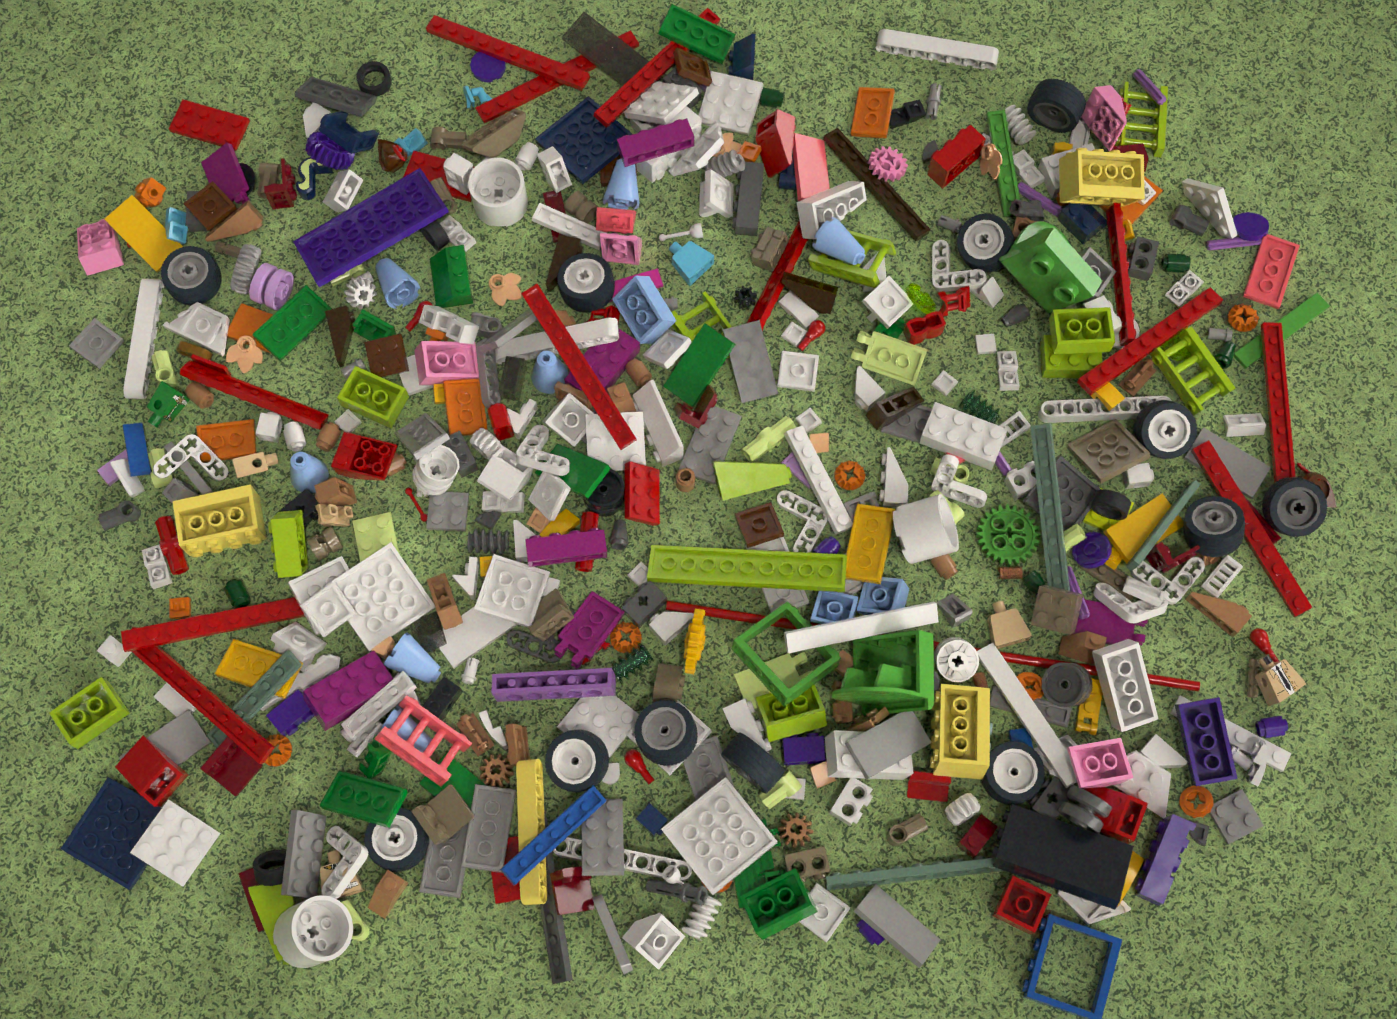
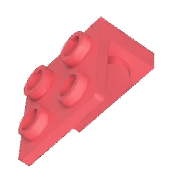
M597 207L596 230L620 232L622 234L633 233L636 211Z

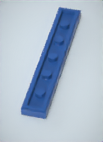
M594 785L590 787L500 869L513 886L516 885L607 800Z

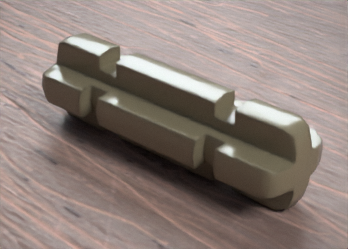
M221 241L215 244L216 252H225L224 254L238 258L241 250L240 247L230 244L225 245L226 243Z
M1249 659L1248 668L1250 669H1248L1247 686L1249 688H1247V697L1257 698L1259 690L1257 687L1259 686L1255 676L1260 672L1258 670L1260 669V663L1258 659Z

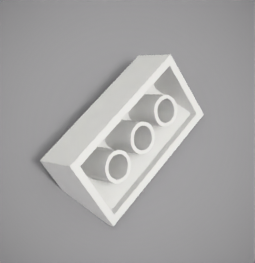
M650 380L633 394V403L636 412L643 411L644 429L648 433L646 440L649 446L653 445L655 449L653 455L656 462H660L662 467L684 458L683 444L654 380Z

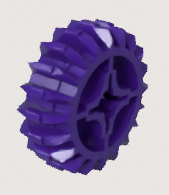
M320 131L310 134L306 141L305 151L307 155L323 166L334 168L335 170L348 169L354 161L355 153L351 154Z

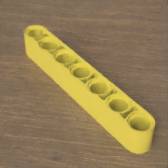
M540 759L518 761L516 765L519 852L545 829L543 767ZM546 857L520 880V897L523 905L544 904L547 901Z

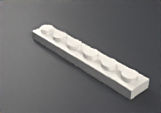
M803 426L786 431L784 436L835 535L852 529L853 522Z
M1180 695L1175 704L1192 701ZM1174 705V707H1173V709H1172V711H1171L1170 714H1172V715H1174V716L1177 717V713H1176V709H1175V705ZM1225 719L1231 746L1239 747L1240 751L1252 756L1250 754L1252 747L1255 743L1259 744L1262 739L1267 745L1266 764L1280 772L1284 771L1291 756L1290 752Z

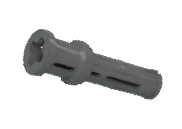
M650 879L646 884L647 892L677 897L682 902L692 901L701 906L705 904L708 896L706 887H693L689 883L677 885Z

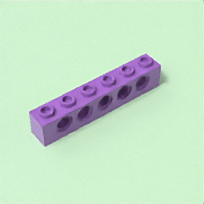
M612 668L492 674L491 693L497 702L616 696V676Z

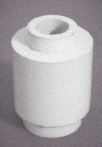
M530 142L521 147L515 159V163L521 170L525 171L532 168L537 158L538 147Z
M290 422L284 425L283 433L287 448L294 452L301 451L306 445L302 426L298 422Z

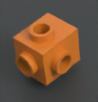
M152 177L146 178L136 186L134 197L146 208L158 206L163 200L162 195L166 187Z

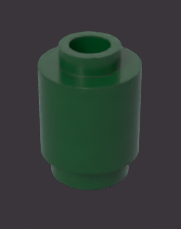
M763 87L759 99L760 105L773 108L782 107L784 93L780 92V90Z
M1166 254L1165 257H1162L1161 267L1165 269V272L1184 273L1190 269V256L1185 254Z
M232 579L226 583L224 591L232 606H235L237 609L250 604V595L242 580Z

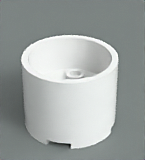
M490 158L475 166L469 176L468 186L478 218L489 226L507 227L518 222L526 213L528 205L524 177L520 168L514 162L504 158Z
M942 494L898 506L896 511H893L896 536H899L901 545L905 547L902 549V552L910 564L958 551L959 540L955 521L950 507Z
M315 896L288 908L279 916L273 932L274 945L276 944L283 960L288 964L298 968L313 967L335 959L347 949L353 935V922L349 911L339 900L330 896Z

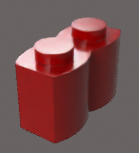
M939 311L931 312L924 318L911 319L905 326V338L908 343L913 345L919 344L925 339L936 338L943 333L946 322Z
M501 403L491 405L487 412L497 440L502 441L514 437L506 406Z

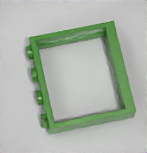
M788 601L735 638L731 648L784 707L836 669L841 659L837 650L829 645L815 648L827 661L788 689L752 650L747 642L783 616L797 629L812 626L808 620H805L800 615L798 609Z

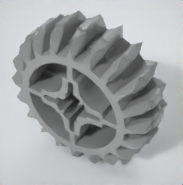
M244 244L242 246L231 278V290L239 294L247 295L249 293L251 281L259 266L260 248L251 244Z

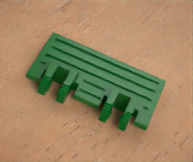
M762 819L761 822L767 828L766 819ZM777 828L768 829L773 836L779 833ZM778 841L772 848L781 847V842ZM771 851L763 854L734 878L739 909L745 908L740 896L767 883V878L779 877L786 873L785 870L766 872V870L774 869Z

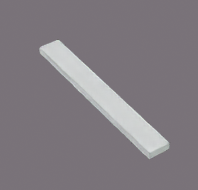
M929 602L784 632L786 652L792 653L937 623V603Z
M994 643L978 650L977 654L980 662L1064 786L1067 788L1076 783L1077 780L1068 751Z

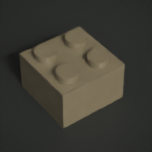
M1047 585L1039 586L1031 625L1068 635L1075 633L1084 594Z

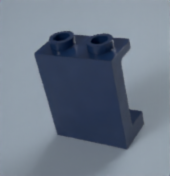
M340 111L325 114L322 117L319 131L351 154L370 150L374 147L379 133L375 130L358 131L346 122L349 113Z

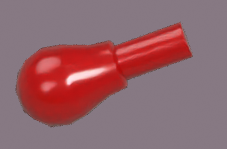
M422 301L419 303L413 315L414 317L405 326L409 332L419 323L424 305L433 306L431 302Z
M821 320L811 322L805 334L806 337L797 348L803 352L811 341L813 342L816 338L823 335L826 330L825 324Z
M1261 628L1252 630L1250 633L1251 642L1266 655L1269 654L1273 662L1279 661L1271 649L1272 646L1267 632Z
M634 749L627 751L624 756L625 763L637 773H640L648 785L651 784L655 779L646 769L641 753Z

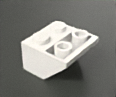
M502 446L491 457L477 482L510 502L529 482L534 468L518 464L516 454Z

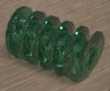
M975 389L969 392L958 407L963 405V412L969 410V415L973 416L976 414L975 417L995 424L1001 416L999 415L1000 408L992 410L994 404L991 403L987 406V398L980 401L982 395L979 394L975 397Z
M638 643V650L632 647V655L625 652V659L619 656L618 663L611 661L613 672L621 685L623 684V677L630 680L629 673L636 676V668L642 672V664L649 667V660L654 662L643 644Z

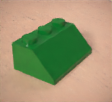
M464 245L445 247L430 258L436 306L448 308L473 304Z
M796 868L740 896L755 933L762 940L818 912Z

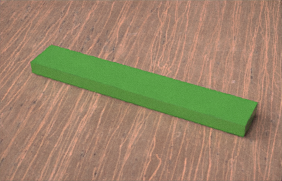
M1005 110L989 111L986 113L990 141L1002 155V164L999 166L1000 173L997 177L1003 217L1014 216L1010 214L1009 210L1011 203L1015 199L1020 200L1006 112Z
M1318 292L1276 322L1282 323L1283 341L1330 307ZM1261 334L1234 353L1233 357L1244 369L1263 357Z

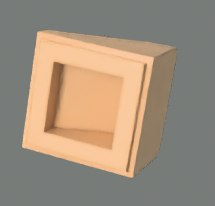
M829 433L809 435L816 453L829 451Z
M535 508L527 525L541 533L551 521Z
M389 636L372 648L371 652L374 650L378 657L386 660L396 643Z
M842 650L839 653L841 657L839 665L835 670L844 677L847 668H853V656Z
M827 761L809 769L817 789L836 781L835 777H828Z

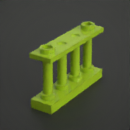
M1125 82L1123 88L1119 89L1118 94L1124 98V102H1128L1129 98L1156 103L1148 93L1128 91L1129 82ZM1161 86L1159 89L1166 97V102H1163V105L1156 103L1154 110L1130 107L1127 113L1153 117V119H1156L1155 124L1147 125L1127 122L1115 146L1143 143L1145 148L1154 150L1153 157L1161 158L1165 150L1168 86ZM1126 130L1151 132L1155 137L1152 141L1125 138Z
M848 230L864 248L865 257L869 249L879 251L869 269L859 268L862 262L856 265H849L839 259H828L829 255L824 253L818 256L811 254L808 258L811 269L817 272L876 288L880 284L876 273L886 254L895 256L896 250L893 242L888 239L882 240Z
M706 291L702 293L703 303L687 313L678 315L675 310L671 312L676 319L672 327L677 333L690 338L691 341L694 340L704 323L712 327L719 322L723 329L732 327L716 306L717 303L713 296H709ZM707 308L714 315V317L694 329H688L685 325L686 321Z
M1191 326L1179 335L1181 341L1164 352L1158 347L1150 356L1153 363L1160 368L1184 402L1185 407L1195 416L1204 410L1201 405L1218 393L1224 397L1236 388ZM1187 347L1192 356L1174 367L1168 357ZM1197 362L1203 372L1185 383L1179 373ZM1209 378L1214 387L1196 398L1190 388Z

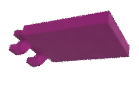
M226 143L203 160L201 164L209 183L213 181L232 202L235 200L237 204L240 202L244 204L249 200L246 195L249 187L232 144Z
M592 591L573 615L574 618L567 623L558 635V639L561 642L554 649L556 651L555 656L562 659L567 649L575 653V656L571 659V666L578 670L585 657L589 660L593 658L622 619L625 612Z
M1084 599L1090 616L1083 620L1078 617L1076 630L1073 634L1086 631L1107 637V645L1127 639L1138 642L1140 646H1142V643H1145L1146 635L1134 634L1135 625L1145 627L1148 619L1138 623H1129L1103 603Z

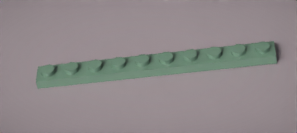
M1052 424L1032 425L1030 428L1048 586L1070 591Z
M980 856L969 861L956 859L951 863L936 861L932 865L917 863L907 868L894 866L889 870L874 868L870 872L855 870L851 871L850 874L844 875L832 873L826 876L825 884L826 890L830 891L874 886L875 884L883 885L1004 870L993 867V858L985 859V857Z

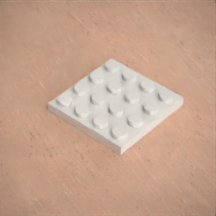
M389 543L332 580L357 614L350 618L348 623L369 652L389 636L393 637L435 608L434 603L392 543Z
M726 777L661 829L712 895L716 894L778 843Z

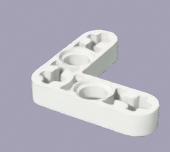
M938 240L933 244L932 283L937 291H956L966 286H969L970 289H978L987 283L986 273L981 269L950 272V247L945 240ZM942 246L944 247V249L942 250L943 257L940 256L939 253L940 247ZM940 262L946 263V267L942 270L936 268ZM977 276H981L979 282H976L975 280L977 279ZM958 277L965 278L962 284H955V280ZM940 280H944L943 284L939 286Z
M544 425L534 426L516 451L517 463L559 476L568 474L570 462L567 458L541 451L548 441L549 429Z
M193 434L186 436L153 466V473L156 477L166 478L191 456L212 479L221 481L228 475L226 465L198 436ZM188 439L191 441L193 439L196 440V448L190 447L187 450L190 453L189 455H186V452L179 447L182 445L184 448L188 444ZM174 451H179L182 454L183 458L180 462L172 460L171 454ZM201 453H208L211 456L210 462H201ZM167 458L175 467L172 468L170 465L166 468V474L163 472L159 474L157 466H164L167 463L164 459ZM215 460L217 463L214 466L217 469L223 468V476H215L216 470L213 467L209 470L207 467Z
M944 455L931 486L932 490L936 491L938 489L944 496L973 507H983L987 500V494L977 488L954 481L953 478L959 465V460L953 455Z
M781 491L777 495L778 506L807 521L794 544L793 552H798L799 549L797 547L801 548L804 541L808 543L805 546L806 553H811L828 519L821 507L790 491ZM785 496H788V500L794 503V500H797L794 509L791 508L792 504L789 502L783 504L781 497L785 498ZM798 505H806L808 511L806 513L798 512ZM811 508L814 509L813 513L815 515H819L820 513L823 514L824 520L821 519L820 521H817V517L813 514H811V518L808 517V515L811 512ZM808 529H812L816 532V536L808 538L805 532Z
M1192 557L1174 579L1169 581L1149 564L1142 561L1137 568L1131 571V575L1152 586V578L1159 579L1161 586L1157 589L1162 590L1167 585L1168 587L1164 591V598L1168 601V604L1173 605L1184 596L1205 568V564L1201 558ZM1198 563V569H1195L1190 574L1188 571L1192 568V564ZM1143 567L1144 573L1138 574L1137 568ZM1150 572L1152 575L1146 581L1144 578ZM1180 576L1186 577L1188 585H1181L1178 578ZM1172 591H1174L1176 593V598L1173 597L1172 599H1170L1168 597L1170 595L1168 592L1171 593Z
M1097 583L1093 593L1099 601L1129 623H1138L1164 614L1168 606V601L1163 598L1160 607L1143 600L1132 603L1106 583Z
M333 826L327 832L326 840L343 855V858L324 883L322 894L323 896L338 899L367 859L368 849L346 830L339 826ZM350 841L348 847L344 850L346 843ZM348 867L346 874L342 876L343 871Z

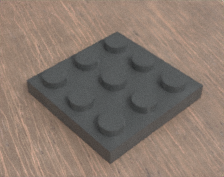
M1058 455L1055 460L1064 532L1073 525L1080 524L1091 509L1096 491L1101 489L1061 455ZM1036 483L1023 502L1040 515Z

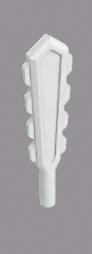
M332 654L322 655L315 664H309L305 667L304 672L298 673L285 699L299 689L303 692L310 685L316 684L339 670L340 657ZM274 695L261 710L264 711L278 701L285 699Z

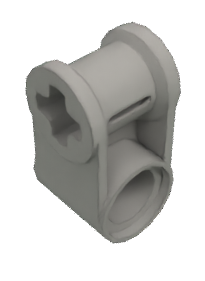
M477 312L471 314V323L479 326L478 337L490 338L503 328L500 320L496 317L486 316ZM493 327H498L496 330L491 331Z

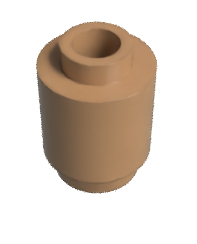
M633 359L627 363L625 367L627 369L626 372L637 387H643L651 380L652 374L642 361Z
M191 382L185 389L187 397L201 409L210 407L214 402V394L201 383Z
M332 422L324 424L316 438V446L326 452L333 449L342 433L339 430L340 427Z
M395 452L387 476L389 475L390 477L405 469L404 465L407 462L402 453L398 455Z
M683 468L677 472L676 486L680 491L690 492L694 489L695 474L691 469Z
M949 554L935 557L930 561L940 577H943L945 580L958 573L957 565Z

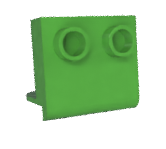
M1034 222L1026 226L1009 252L999 258V261L1047 313H1052L1053 310L1062 309L1094 297L1102 283L1101 278L1070 245L1065 235L1057 227L1047 222Z
M915 630L853 640V668H847L841 689L834 690L832 698L862 705L864 716L873 708L879 710L886 707L889 713L932 709L934 705L933 633Z

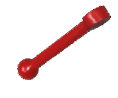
M406 488L405 493L410 496L421 515V520L426 522L428 515L422 511L412 494V489Z

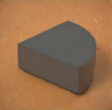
M935 140L925 146L922 155L923 162L931 161V155L936 150H939Z
M497 511L486 512L478 515L475 522L490 530L494 528L502 514Z
M1191 821L1196 824L1194 831L1190 830V836L1199 845L1206 846L1209 826Z

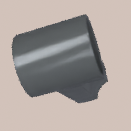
M1015 199L1009 208L1010 214L1017 217H1027L1038 222L1045 219L1042 204L1039 200L1026 202Z
M1178 205L1169 223L1171 226L1179 227L1178 229L1180 230L1185 228L1202 237L1210 221L1193 214L1189 207Z
M123 501L118 507L98 514V519L102 528L107 531L126 522L137 521L141 516V510L132 502ZM132 508V512L127 515V511Z

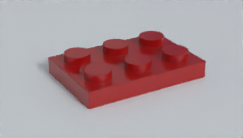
M631 461L625 463V519L652 526L660 524L659 469Z
M518 836L508 838L504 865L519 853ZM491 871L495 904L521 900L520 881L513 886L503 873Z

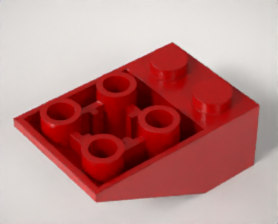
M779 109L758 122L755 140L757 145L761 146L762 151L760 155L768 178H772L789 167L793 160L792 148L794 146L793 138L796 128L795 116Z
M344 432L331 467L338 475L349 478L385 481L398 445Z
M144 735L115 766L136 791L154 807H161L189 776Z
M1105 787L1082 788L1112 807L1110 814L1106 818L1095 815L1104 824L1100 832L1126 844L1134 842L1148 803L1131 795Z

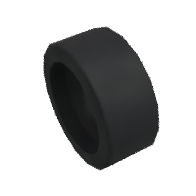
M367 62L357 71L356 80L362 92L378 97L385 94L392 85L390 72L387 66L381 62ZM371 72H380L384 75V81L376 86H368L364 83V77Z
M437 220L419 229L425 239L438 251L450 242L447 233Z
M1103 489L1096 491L1091 508L1094 512L1105 518L1124 520L1127 518L1131 501L1121 493Z
M270 850L257 856L252 863L255 881L264 886L282 884L286 851ZM281 866V867L276 868V869L265 870V869H267V868H269V867Z

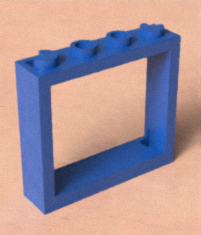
M1051 914L1046 915L1045 918H1042L1038 930H1041L1040 938H1036L1033 945V950L1036 951L1034 959L1030 958L1027 966V971H1030L1028 980L1024 979L1022 984L1023 997L1083 1019H1102L1123 939ZM1053 924L1109 943L1091 1012L1035 993Z

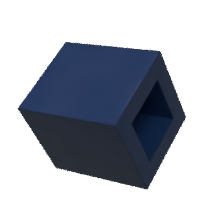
M650 803L636 817V821L654 838L657 834L661 836L664 833L661 829L668 823V819Z

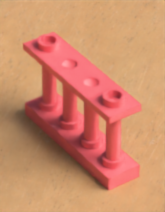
M406 695L398 704L403 708V711L391 728L384 726L374 739L441 787L452 775L447 771V768L458 751L465 752L472 745V742L464 734L458 733L419 705L416 699ZM411 714L420 722L409 738L403 740L398 736L397 732ZM426 726H428L436 734L425 751L420 752L414 747V744ZM444 738L453 746L442 762L437 764L431 760L430 756Z

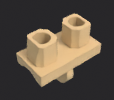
M318 504L315 506L318 511V524L324 527L350 526L349 519L353 517L352 507H342L333 504Z

